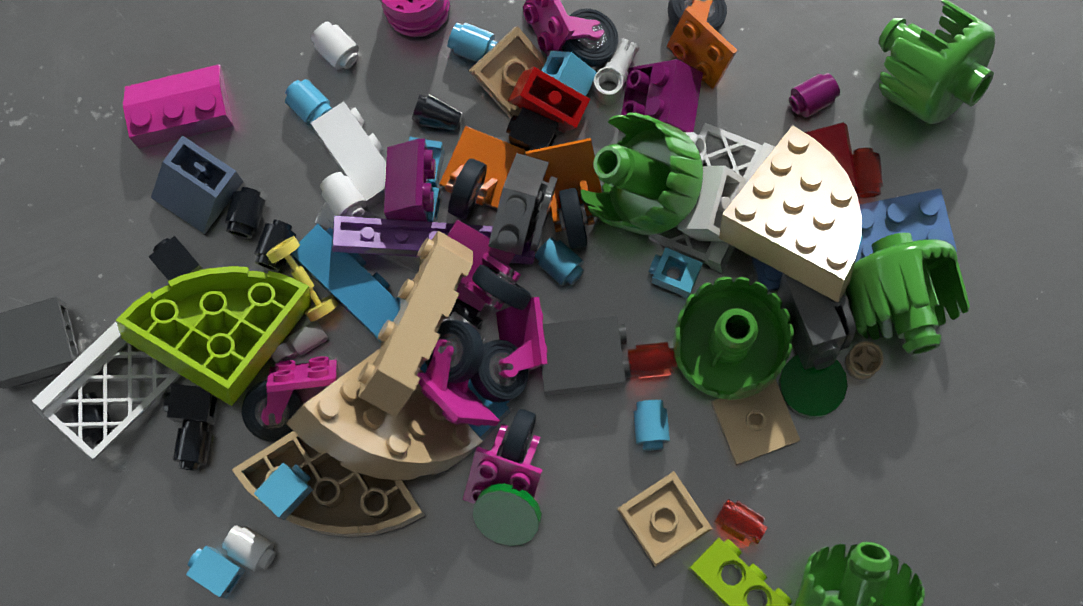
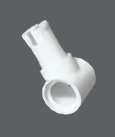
M621 39L611 61L606 62L604 67L595 74L594 96L601 104L612 105L621 98L623 85L629 75L627 70L640 49L634 42H631L629 46V40ZM605 81H612L617 87L612 91H606L600 85Z

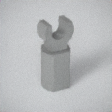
M317 320L288 336L289 341L279 345L272 354V358L275 363L291 360L297 354L301 357L329 340L319 322Z

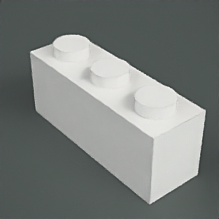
M343 101L311 122V125L341 171L351 179L367 202L366 207L370 210L385 200L386 161L379 153L384 149L373 133L368 136L363 130L362 126L366 123L356 108L350 110Z

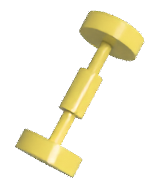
M292 236L276 245L266 255L271 263L285 258L293 270L291 271L293 278L309 286L310 297L315 304L309 307L305 314L310 322H313L331 312L339 303L334 295L319 299L313 290L314 283L302 266L298 267L290 255L300 246L295 236Z

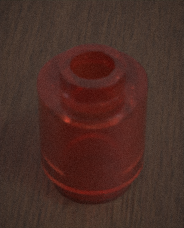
M872 148L855 149L853 151V159L859 188L855 189L857 197L859 199H866L881 195V187L884 184L880 154L873 152Z
M668 342L635 345V349H627L631 376L638 375L639 379L671 375V368H677L673 348H669Z
M727 499L714 521L721 526V531L747 547L751 542L758 544L768 528L763 524L766 517L738 500L735 503Z

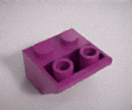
M678 59L629 67L621 115H626L627 113L648 115L683 132H694L703 72Z
M418 138L387 147L384 202L386 219L428 222V212H434V192H432V184L429 183V179H435L436 161L433 159V150H428L425 139Z

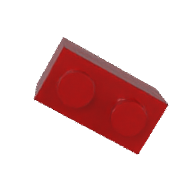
M532 67L521 73L508 102L520 109L524 107L558 122L559 131L565 133L577 128L590 98L540 69Z

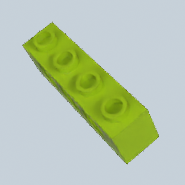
M720 538L716 539L688 568L725 606H749L747 604V595L752 590H757L763 594L765 598L764 606H790L793 603L781 589L777 588L773 591L764 582L768 577L754 563L748 566L740 559L741 550L728 538L724 542ZM725 566H733L739 571L740 579L736 585H728L722 580L721 572Z

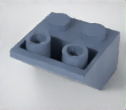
M182 135L162 162L151 198L203 234H206L232 198L233 192L239 189L243 180L234 169Z

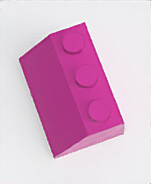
M220 64L125 86L123 110L128 135L138 149L178 140L182 135L184 137H191L234 126Z

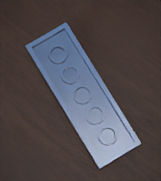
M941 188L859 205L862 215L861 235L863 238L855 262L873 253L871 245L875 241L897 233H910L913 241L925 239L947 241L957 252ZM751 256L757 282L764 284L768 292L778 290L783 273Z

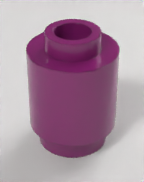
M817 74L791 89L789 103L797 115L801 114L807 118L833 104L835 98L840 96V89L831 74Z

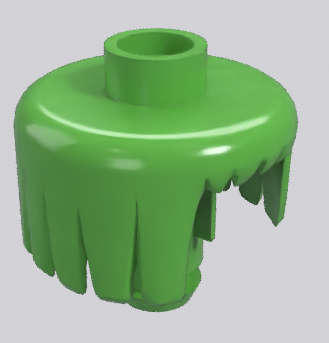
M941 0L945 5L942 6V12L948 17L941 16L939 24L951 34L937 29L935 34H932L914 23L907 26L906 19L894 18L886 25L878 41L883 52L891 51V56L886 57L884 66L893 75L891 76L883 71L880 73L882 83H879V89L882 95L929 124H937L946 120L963 103L970 107L974 106L985 94L994 76V72L987 68L995 48L993 28L948 0Z
M627 113L626 115L611 117L608 123L624 133L625 136L617 144L608 145L598 151L594 158L593 166L597 177L604 182L601 187L603 192L581 190V200L588 206L589 212L593 216L600 218L602 222L637 234H660L676 227L692 211L701 192L703 164L698 148L682 130L651 116Z
M897 233L875 241L871 245L873 253L855 262L850 283L845 290L857 332L866 339H868L869 335L872 339L877 340L880 338V330L881 335L888 339L893 337V323L898 337L905 339L906 343L902 345V348L909 355L921 354L938 348L942 335L936 334L935 330L946 323L945 308L952 320L960 316V310L964 314L970 308L955 248L949 242L938 239L913 241L910 233Z
M726 276L716 279L713 285L709 282L705 283L697 289L695 294H691L687 298L679 312L673 334V351L677 365L685 378L695 388L709 396L727 400L753 396L766 389L777 378L790 357L793 348L791 341L794 337L793 326L789 324L791 320L790 314L786 308H782L780 297L776 293L768 294L767 287L756 281L750 285L749 278L738 277L733 282L731 277Z
M863 542L859 545L853 544L845 557L846 545L837 544L831 548L830 552L829 547H824L819 552H814L808 558L795 606H923L925 590L916 573L912 578V569L906 563H903L898 574L899 559L890 554L883 546L873 542Z

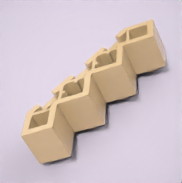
M437 231L432 240L427 238L421 245L417 254L420 257L419 271L413 280L408 278L404 282L398 293V297L401 298L399 313L393 322L387 320L379 332L378 339L381 340L379 355L373 364L369 362L365 364L357 379L361 383L359 397L395 417L414 392L420 379L417 376L419 369L424 361L429 360L440 336L437 334L439 326L444 319L449 317L459 295L456 292L458 284L463 277L468 276L473 265V251L440 231Z

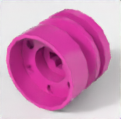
M380 0L384 15L390 26L400 34L410 37L426 36L437 31L446 22L450 12V0Z

